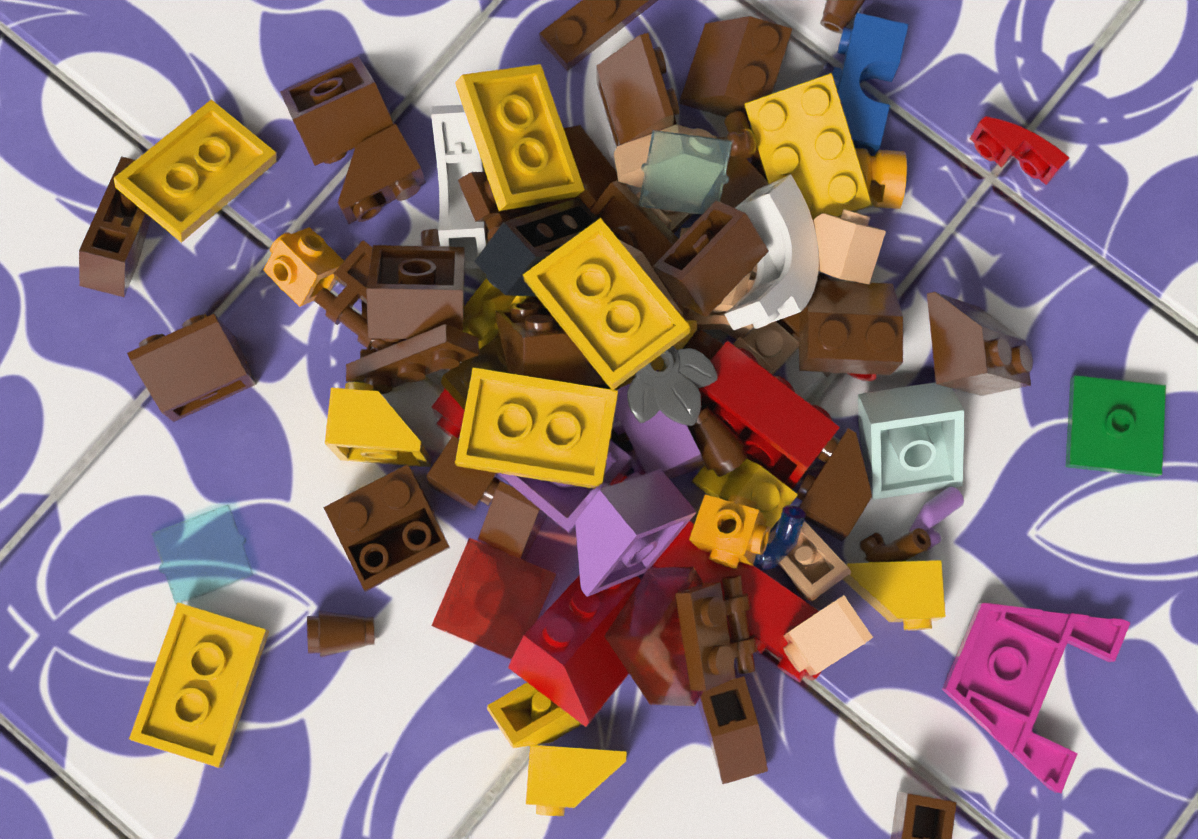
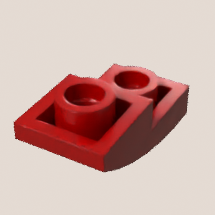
M985 116L978 123L969 138L974 143L977 152L986 160L995 161L1002 168L1014 156L1027 175L1034 179H1040L1045 185L1059 173L1070 159L1069 156L1043 137L1021 126L997 118Z

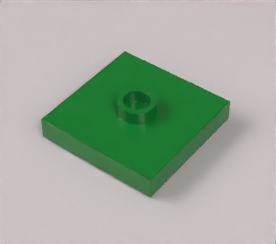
M1074 375L1070 379L1065 467L1150 477L1162 475L1166 385Z

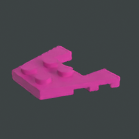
M980 603L977 605L942 690L1049 790L1062 794L1078 753L1033 733V725L1067 643L1107 662H1115L1130 622L1124 619L1089 617V615L1064 614L1040 609Z

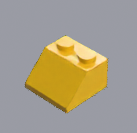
M360 382L345 383V389L331 388L325 445L340 461L404 466L408 464L409 466L431 468V457L422 442L380 392L373 391L374 387L372 385Z

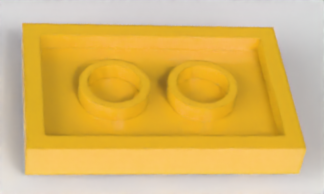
M541 64L462 74L455 84L499 211L573 198L585 190Z
M832 73L744 104L752 131L756 136L758 151L768 183L771 184L792 175L806 201L812 220L822 213L841 217L843 209L857 212L873 206Z
M211 99L115 176V188L182 243L274 165L277 152Z
M601 218L523 274L527 285L612 391L690 333L688 323Z
M473 368L455 464L459 467L595 489L603 484L618 391Z
M177 602L129 740L217 768H223L270 631Z

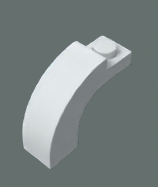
M463 105L432 106L431 117L439 181L440 211L438 234L440 246L465 247V269L480 268L474 261L488 243V227L485 221L475 222L457 180L470 172H485Z
M789 175L757 189L735 208L747 214L769 252L757 264V275L751 290L724 314L733 330L753 324L754 328L758 329L771 322L797 314L806 307L814 292L819 269L816 231L806 201L792 175Z

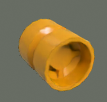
M855 148L873 207L900 209L904 199L907 176L905 151L878 150L874 156H870L867 149Z

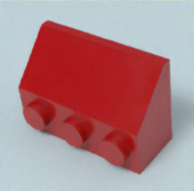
M727 341L710 360L716 370L717 380L710 385L698 388L701 395V406L707 405L711 411L745 442L743 448L748 454V460L762 466L792 490L840 427L833 422L832 417L825 409L815 404H809L796 394L795 389L787 380L780 376H773L761 367L752 353L744 348L735 347Z
M579 575L524 634L508 668L587 727L662 634L640 578L637 576L587 597L581 590Z

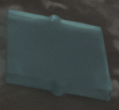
M652 130L647 162L641 166V170L644 172L639 205L647 208L704 214L716 200L720 202L723 184L729 181L726 169L732 142L730 140Z
M228 504L151 533L161 561L159 571L166 575L176 605L177 602L184 603L254 576L243 545L246 543V538L239 534L230 505Z

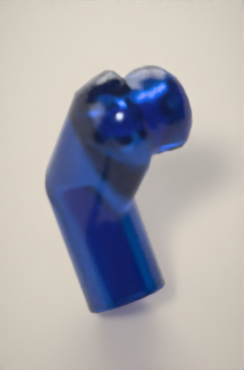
M793 505L783 507L772 542L767 544L762 555L756 554L754 564L763 565L762 569L775 568L797 545L806 513L801 508Z

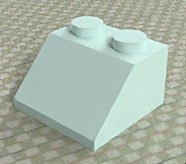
M935 382L858 394L859 436L873 500L963 486L964 409L953 388L937 385Z

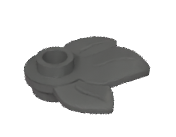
M672 346L660 355L664 360V366L661 371H655L651 367V363H649L635 374L627 390L628 406L639 423L650 420L660 410L666 417L676 423L688 426L694 425L701 409V395L698 388L710 385L718 378L714 366L701 352L692 348L676 350Z

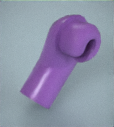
M948 487L926 502L909 529L910 532L916 528H921L928 533L931 545L923 552H927L941 542V535L933 527L964 504L962 494L955 487Z

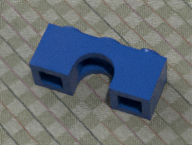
M856 13L852 28L843 27L837 53L845 55L842 68L834 66L832 75L855 148L867 149L870 156H874L881 146L890 105L869 99L861 90L860 83L869 79L893 81L900 64L909 24Z

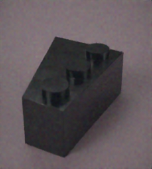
M575 198L505 221L474 262L486 274L488 281L494 287L500 289L504 295L536 296L525 282L523 274L596 222L598 218L580 198Z

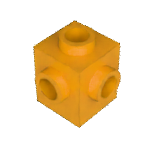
M308 227L293 234L286 232L279 236L271 245L270 252L272 254L263 271L301 307L314 301L321 289L327 288L331 291L336 282L333 273L344 260L326 244L320 235Z
M705 494L689 540L699 550L711 553L709 559L715 563L731 568H737L738 562L753 566L756 554L762 555L767 547L770 527L766 526V518L760 510L756 509V502L737 495H730L727 501Z

